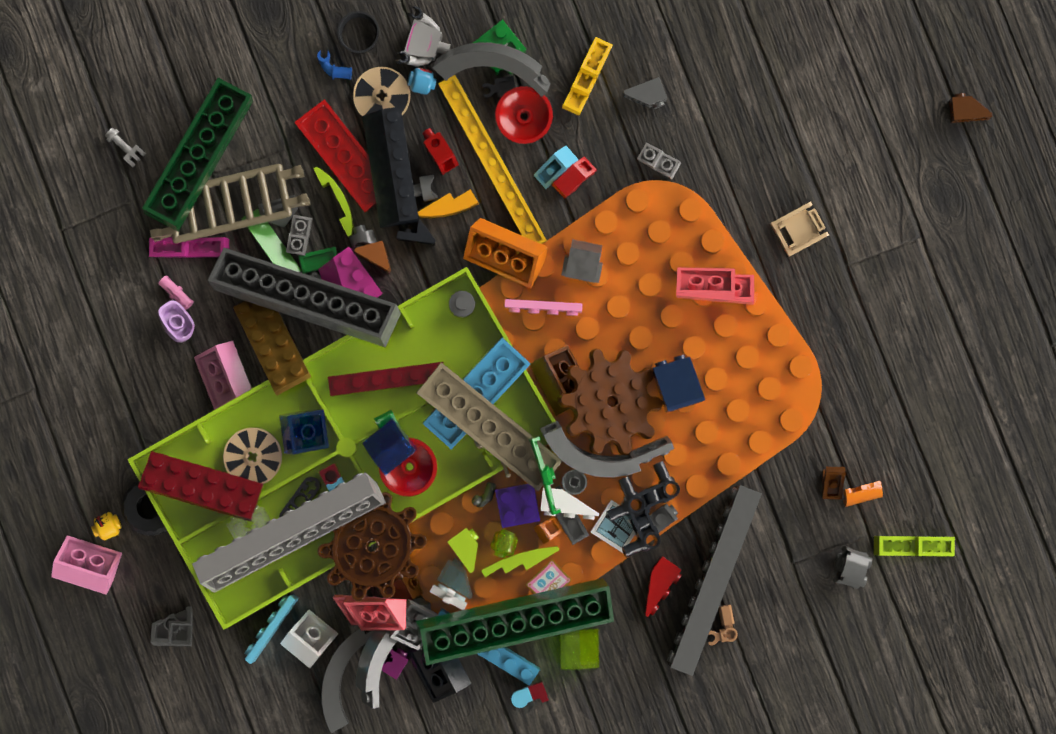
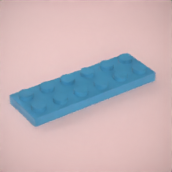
M501 337L462 380L494 404L531 363ZM437 409L422 422L451 450L466 434Z

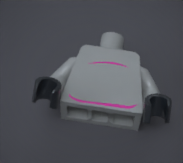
M411 6V8L415 9V14L408 13V16L417 20H413L405 50L396 52V54L401 55L402 59H397L395 62L419 67L435 61L437 53L444 54L449 51L451 44L441 42L442 32H440V27L432 18L421 12L419 7Z

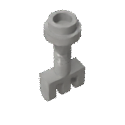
M111 128L105 134L106 140L108 142H115L126 153L123 159L134 167L135 163L130 159L133 157L139 162L141 159L136 153L139 152L143 157L146 153L137 145L131 148L118 136L120 131Z

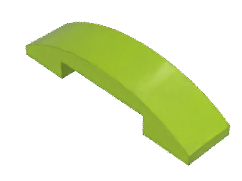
M315 167L313 169L323 188L331 186L346 215L339 220L349 238L353 235V219L349 204L336 182L323 170Z

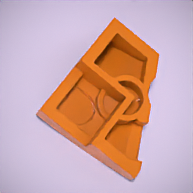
M880 481L843 491L845 507L883 496Z

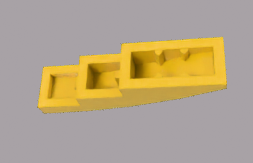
M595 37L562 106L563 109L578 116L580 115L609 55L612 44Z

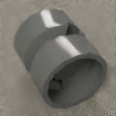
M577 470L568 471L562 478L563 489L572 495L582 493L587 486L586 476Z

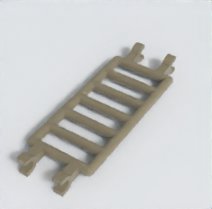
M274 164L208 180L202 190L209 228L198 231L194 208L192 207L187 216L190 233L179 235L178 231L167 227L150 230L151 238L154 239V242H157L164 238L172 237L174 243H182L290 217L292 215L291 208L311 205L307 193L290 199L288 196L285 180L305 177L304 170L301 165L283 170L281 164ZM276 172L283 211L272 213L265 174ZM253 177L258 178L265 215L258 217L253 216L246 179ZM239 181L246 219L235 222L228 183ZM220 185L228 224L216 226L209 188Z

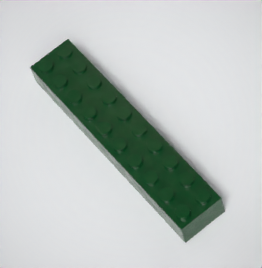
M601 578L416 621L422 658L426 665L611 623L614 622L609 585Z

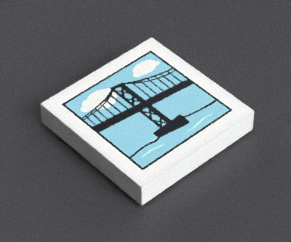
M611 500L591 530V533L623 553L621 547L631 542L635 532L627 516L612 522L609 521L606 511L619 506V504Z

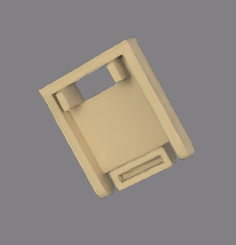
M811 202L770 224L788 257L829 236L828 232L822 235L819 234L820 231L825 229V226L816 209L814 208L807 212L806 209L812 206ZM784 227L793 241V244L789 246L780 232V229Z

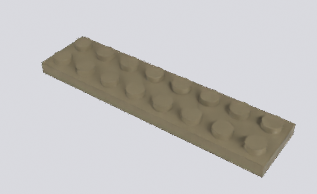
M440 363L416 393L534 489L539 491L543 486V481L529 439L533 438V436L443 363ZM537 441L544 465H549V468L552 467L555 471L562 460Z

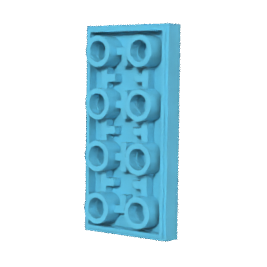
M286 595L278 604L281 608L278 612L275 611L270 615L267 620L269 623L267 628H262L255 637L258 641L255 644H250L244 654L247 655L245 661L250 664L256 661L299 598L296 595Z

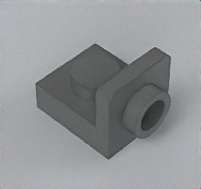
M667 503L649 515L658 532H661L671 523L678 520L676 517L678 514L677 510L672 504L668 506Z

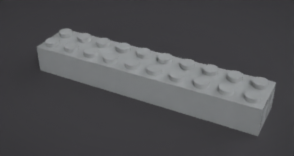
M360 473L347 483H340L335 489L321 493L318 498L302 503L301 507L285 512L284 516L269 520L265 526L252 529L248 535L235 538L227 546L218 547L213 553L199 557L192 565L200 584L215 593L386 502L377 482L367 473Z

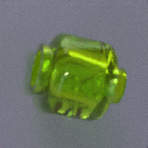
M502 528L501 531H496L490 544V548L495 551L494 555L504 559L506 555L512 556L518 544V539L515 537L516 534Z

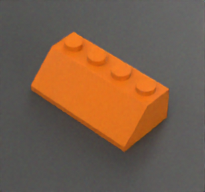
M480 218L470 227L463 259L528 288H532L544 265L548 247Z

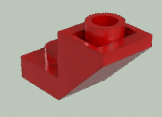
M582 157L553 182L552 186L565 199L575 192L582 182L591 177L597 169L585 157Z

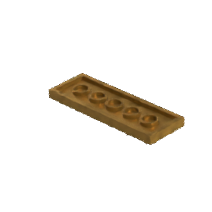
M248 301L233 307L277 396L311 378L278 311Z

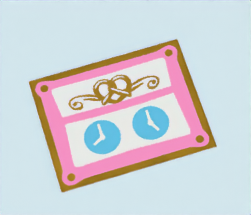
M551 560L526 586L536 594L566 587L572 580Z

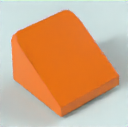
M554 516L534 527L543 544L564 532Z

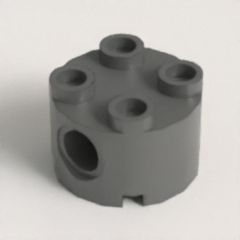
M843 546L841 548L843 553H838L834 563L832 575H835L836 578H832L833 582L839 585L844 584L854 589L865 587L867 583L866 573L867 569L872 565V557H869L867 552H859L851 547Z

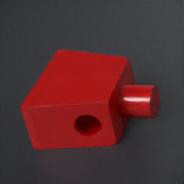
M428 128L422 133L426 139L424 145L442 175L459 165L454 153L440 132L435 134L432 128Z

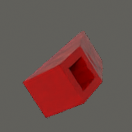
M661 556L650 572L645 615L647 617L650 614L653 616L659 608L657 604L660 599H666L670 593L668 588L672 583L676 584L682 576L680 574L681 569L663 556Z

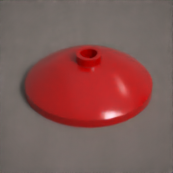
M520 86L509 90L501 97L496 107L495 117L500 132L507 139L519 144H529L538 141L548 132L552 124L553 111L545 95L541 97L532 87ZM521 114H527L528 118L522 120L520 118Z
M401 438L389 444L383 451L379 460V474L384 485L393 493L401 496H415L426 491L434 482L437 474V460L434 452L426 443L415 438ZM408 463H411L413 465L412 470L407 469L406 466Z

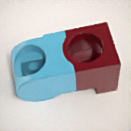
M336 463L319 471L329 491L344 482Z
M540 681L515 691L512 694L511 700L515 707L523 708L528 702L540 698L543 703L549 701L543 682Z

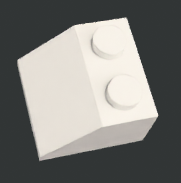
M308 610L280 644L307 667L311 668L338 633L312 611Z

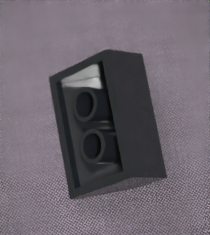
M413 648L407 651L433 703L453 695L471 684L459 658L426 665L420 649L416 650Z

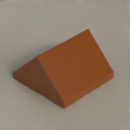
M383 241L355 248L354 252L356 255L390 274L392 270Z

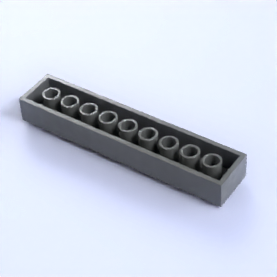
M223 248L208 279V282L215 291L382 347H386L401 315L395 303L227 248Z
M741 485L732 488L729 499H731L730 505L725 506L722 516L725 518L722 524H718L715 532L718 535L715 542H711L708 550L711 553L709 560L705 559L701 568L704 573L702 578L698 577L694 587L697 589L695 596L691 595L687 606L690 607L688 615L684 614L681 625L683 628L681 633L677 632L675 636L674 651L670 650L667 657L671 668L693 676L762 493Z

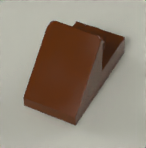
M826 466L823 469L822 499H842L846 473L845 467Z

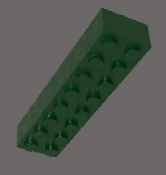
M217 78L142 209L145 215L179 232L252 105L253 99L251 94Z

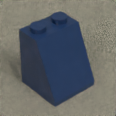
M684 354L674 357V362L667 363L666 360L655 363L656 367L652 370L666 413L705 401L690 357L686 358Z

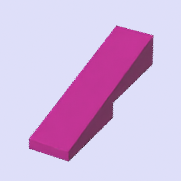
M172 237L164 238L157 242H154L153 238H149V257L219 258L223 248L229 249V239L225 237L198 238L182 243H174Z

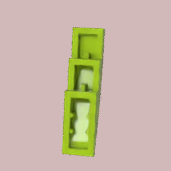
M558 546L546 547L518 553L502 559L481 571L487 577L501 567L505 573H508L521 564L528 570L559 551Z

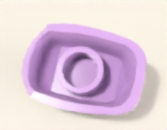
M173 300L159 308L157 314L166 333L176 342L182 343L187 341L193 334L195 324L184 307Z

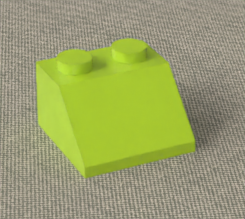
M465 528L450 539L448 544L467 570L472 573L475 569L478 550L477 539L479 537L473 529Z

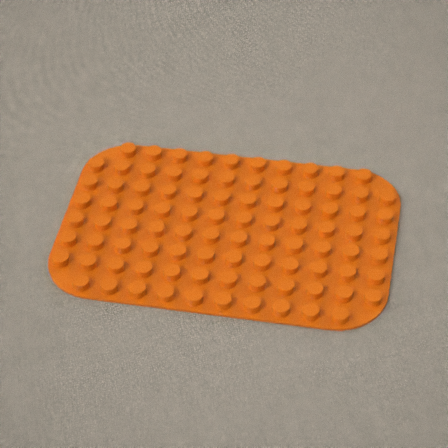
M662 180L643 181L627 186L542 244L547 246L548 250L544 265L532 288H528L499 274L480 287L482 294L513 348L530 363L567 345L582 370L590 367L589 353L593 349H600L608 362L615 361L620 351L627 350L631 354L630 366L634 372H640L645 368L652 370L656 367L655 363L665 360L667 363L674 362V357L685 354L686 358H691L705 401L667 413L663 405L659 411H650L647 414V421L654 428V435L650 439H645L638 434L631 437L632 451L665 436L669 437L674 449L666 455L652 458L648 463L639 464L640 472L622 477H597L584 473L587 479L585 490L580 494L572 496L598 512L599 516H595V519L591 520L583 519V515L577 514L590 536L572 545L556 516L554 517L564 532L545 544L542 543L535 532V526L551 517L544 515V511H541L542 490L544 486L539 491L535 489L540 521L502 528L496 492H494L493 499L485 506L477 507V505H473V497L484 494L487 482L496 484L495 490L528 484L508 467L507 469L511 474L509 478L505 476L506 474L502 470L413 521L409 525L410 532L412 534L424 535L427 543L423 548L415 549L410 555V560L418 566L419 572L415 578L423 592L421 594L422 597L431 603L432 611L437 614L441 608L449 613L462 611L452 604L448 605L442 602L443 599L430 592L432 586H438L439 583L466 598L465 602L468 604L464 610L534 594L526 584L551 560L571 578L572 581L567 586L597 580L627 559L622 552L591 533V530L611 500L621 505L625 496L618 480L629 476L635 492L643 491L658 484L659 478L653 465L664 461L669 475L674 477L675 482L679 484L680 493L672 500L666 502L668 506L672 504L677 510L678 514L676 517L678 520L659 532L660 536L789 446L812 423L819 408L822 392L820 369L813 352L713 209L701 196L691 189L674 182ZM572 239L603 245L599 261L603 263L599 283L561 275L565 255L569 256ZM677 268L735 269V275H754V305L677 298ZM505 299L582 304V313H578V316H568L566 312L550 315L547 314V311L539 310V314H532L524 309H520L519 313L508 312L509 309L505 308ZM529 365L526 369L555 421L559 422L565 436L580 449L591 453L589 449L591 438L587 433L582 432L577 436H570L566 431L567 425L574 419L573 410L569 409L557 416L555 415ZM654 377L646 387L647 392L650 396L661 399ZM609 397L607 403L610 407H614L616 400L613 397ZM610 442L604 446L603 452L598 455L613 456L620 455L617 446ZM562 461L559 468L554 471L556 479H553L554 484L551 485V488L555 489L560 485L562 487L564 474L575 469ZM668 484L666 486L667 494L671 495L674 491L672 485ZM636 500L631 502L633 510L639 508V503ZM659 503L652 506L649 510V515H651L665 503ZM465 528L473 529L479 537L477 539L478 550L475 569L472 573L467 570L448 544L450 539ZM494 535L499 536L498 538H495V546L493 545L492 539H494ZM634 535L630 543L636 541V535ZM649 535L646 538V543H650L654 538ZM558 546L559 551L528 570L521 564L508 573H505L501 567L487 577L481 571L502 559L518 553L546 547Z

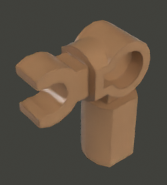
M731 605L719 606L721 625L725 629H720L719 632L710 630L708 635L713 634L715 639L708 642V645H715L718 641L733 642L737 639L738 633L732 625L735 622Z

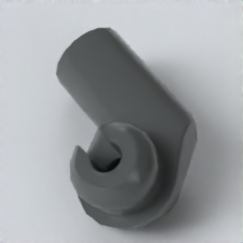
M487 482L484 494L473 497V505L483 507L493 499L496 484Z

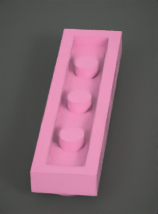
M505 299V308L509 309L508 312L519 313L520 309H524L532 314H539V310L547 311V314L550 315L566 312L568 316H578V313H582V304Z

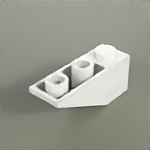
M543 488L541 511H544V515L556 516V514L552 515L549 513L545 490ZM551 488L555 508L561 509L560 513H564L563 517L575 518V514L583 515V519L594 520L595 516H599L598 512L566 491Z

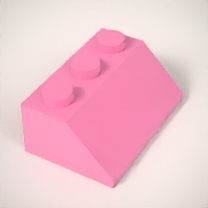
M233 341L215 345L194 357L214 410L252 389Z
M67 535L53 562L52 578L107 595L114 580L122 553Z

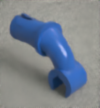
M321 50L318 52L317 60L321 64L322 69L332 77V80L334 78L351 80L352 67H336L335 64L332 66L330 64L329 51L325 59L321 57Z

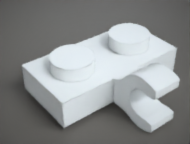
M440 583L438 586L433 585L430 590L431 593L443 599L442 602L448 605L452 604L461 610H464L468 604L465 602V597Z

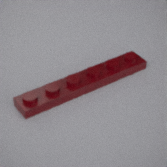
M444 362L329 376L330 396L421 385L425 383L440 363L444 364Z

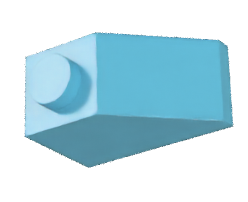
M564 146L555 152L534 176L547 189L571 165L577 162L578 158L567 146Z

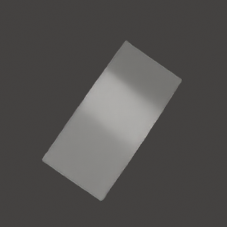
M647 142L637 158L643 164L670 179H673L681 165L679 160L665 154L662 150Z
M293 215L286 248L287 253L305 256L313 218Z

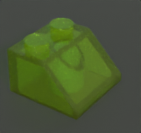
M581 629L560 634L561 670L599 668V629Z

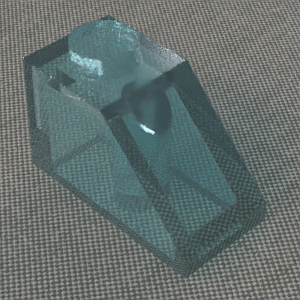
M455 558L453 561L449 559L437 580L471 599L473 594L467 571L463 567L464 564Z

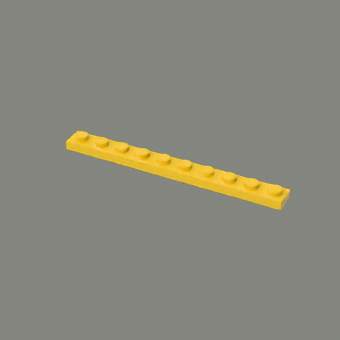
M456 75L451 76L447 81L444 80L438 83L521 235L540 244L547 242Z

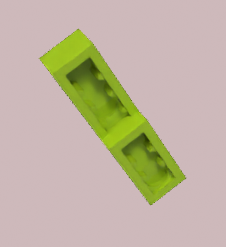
M874 536V555L955 556V537Z

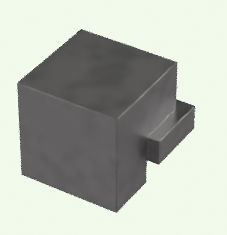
M572 239L569 256L565 255L561 275L599 283L603 265L599 261L603 245Z

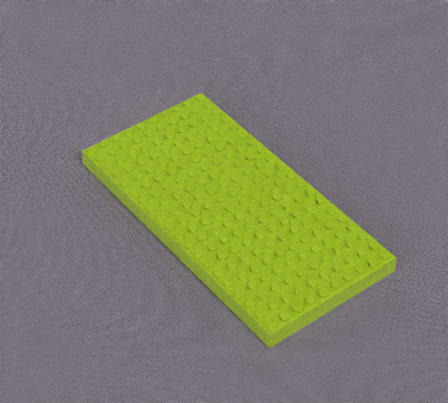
M467 267L400 304L398 309L401 315L386 347L346 335L303 360L311 378L278 396L275 394L269 380L128 459L139 481L151 451L228 473L224 465L223 454L228 440L236 432L246 428H260L271 433L278 441L282 451V463L277 474L270 481L263 484V489L251 522L145 491L223 630L335 567L333 559L321 558L317 552L320 545L330 543L334 539L333 531L215 593L200 584L192 565L199 557L213 553L218 547L227 546L235 538L248 535L252 529L265 526L269 520L278 519L283 508L306 478L315 477L321 483V489L314 498L316 499L321 493L329 492L319 474V471L336 463L346 483L357 474L367 473L377 482L381 493L388 492L392 495V510L394 512H401L406 507H413L417 512L416 518L413 520L415 521L504 470L500 460L484 447L476 448L473 439L468 434H465L451 450L422 423L435 410L432 405L416 393L423 384L330 396L329 376L444 362L446 367L463 379L501 337L512 346ZM458 291L470 293L475 300L473 312L465 318L454 316L449 307L451 296ZM525 370L493 405L531 436H540L541 440L539 442L546 446L548 443L540 428L556 421L527 370ZM389 410H392L406 438L421 440L435 454L437 460L435 480L421 494L415 496L395 494L381 480L379 460L388 445L374 418ZM249 452L248 460L256 462L258 454ZM408 463L406 466L407 469L412 470L413 465L411 463ZM308 482L309 488L307 491L302 489L301 493L306 494L310 498L311 494H308L311 489H316V482ZM298 496L295 499L297 507H301V504L306 502L303 496ZM376 542L370 543L368 547L375 544Z

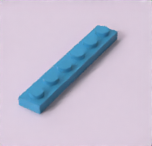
M441 608L438 616L449 614L448 611ZM507 647L478 653L481 657L529 686L540 671L538 666Z

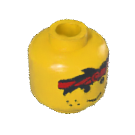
M107 512L94 518V526L91 528L95 537L99 536L102 540H108L117 536L122 526L116 514L113 515Z

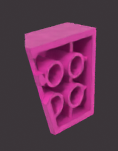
M347 247L318 269L321 279L376 298L383 294L350 247Z

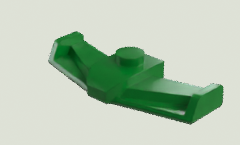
M540 436L530 438L529 442L543 481L549 513L555 515L561 512L560 508H555L551 485L554 484L553 479H556L552 467L549 468V465H544L537 441L541 439Z

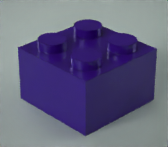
M524 484L495 490L502 528L540 521L535 489L531 485Z

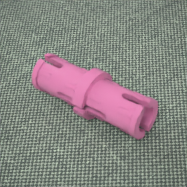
M167 275L159 281L158 284L170 295L169 297L180 303L185 310L193 305L194 301L182 291L183 288L177 286Z

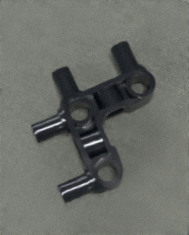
M664 461L653 465L659 478L658 484L643 491L635 492L629 476L618 480L625 497H623L621 505L606 511L610 522L623 516L629 518L637 539L621 547L626 558L640 551L648 552L656 549L660 545L659 532L657 527L653 525L649 516V510L656 504L672 500L680 493V486L675 482L674 477L669 475ZM668 484L672 485L674 489L671 495L667 494L665 490ZM632 500L638 501L639 508L637 510L631 508ZM649 535L654 538L652 546L646 543V538Z

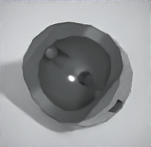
M433 174L419 177L420 183L413 184L415 197L423 196L424 202L438 199V195L431 190V183L434 179Z
M365 225L354 227V235L349 237L353 252L357 247L377 242L374 231H367Z
M458 291L451 296L449 307L454 316L465 318L473 312L475 300L470 293Z

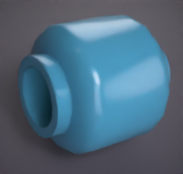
M415 68L414 71H410L407 86H410L411 91L427 95L431 89H435L436 79L433 78L432 71Z

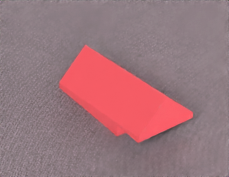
M677 268L676 296L677 298L754 305V275H735V269Z
M351 595L333 596V599L350 624L358 625L361 631L405 630L406 628L405 599L365 596L363 600L356 601Z

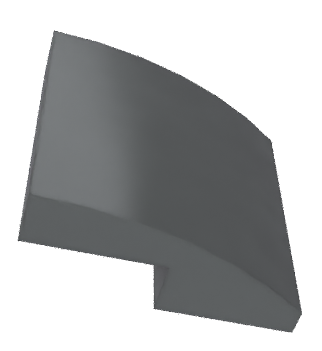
M408 599L406 602L405 630H390L389 637L419 650L420 644L416 621L436 617L438 614Z

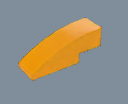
M471 189L455 199L451 193H448L418 211V215L420 218L447 217L467 211L479 205Z

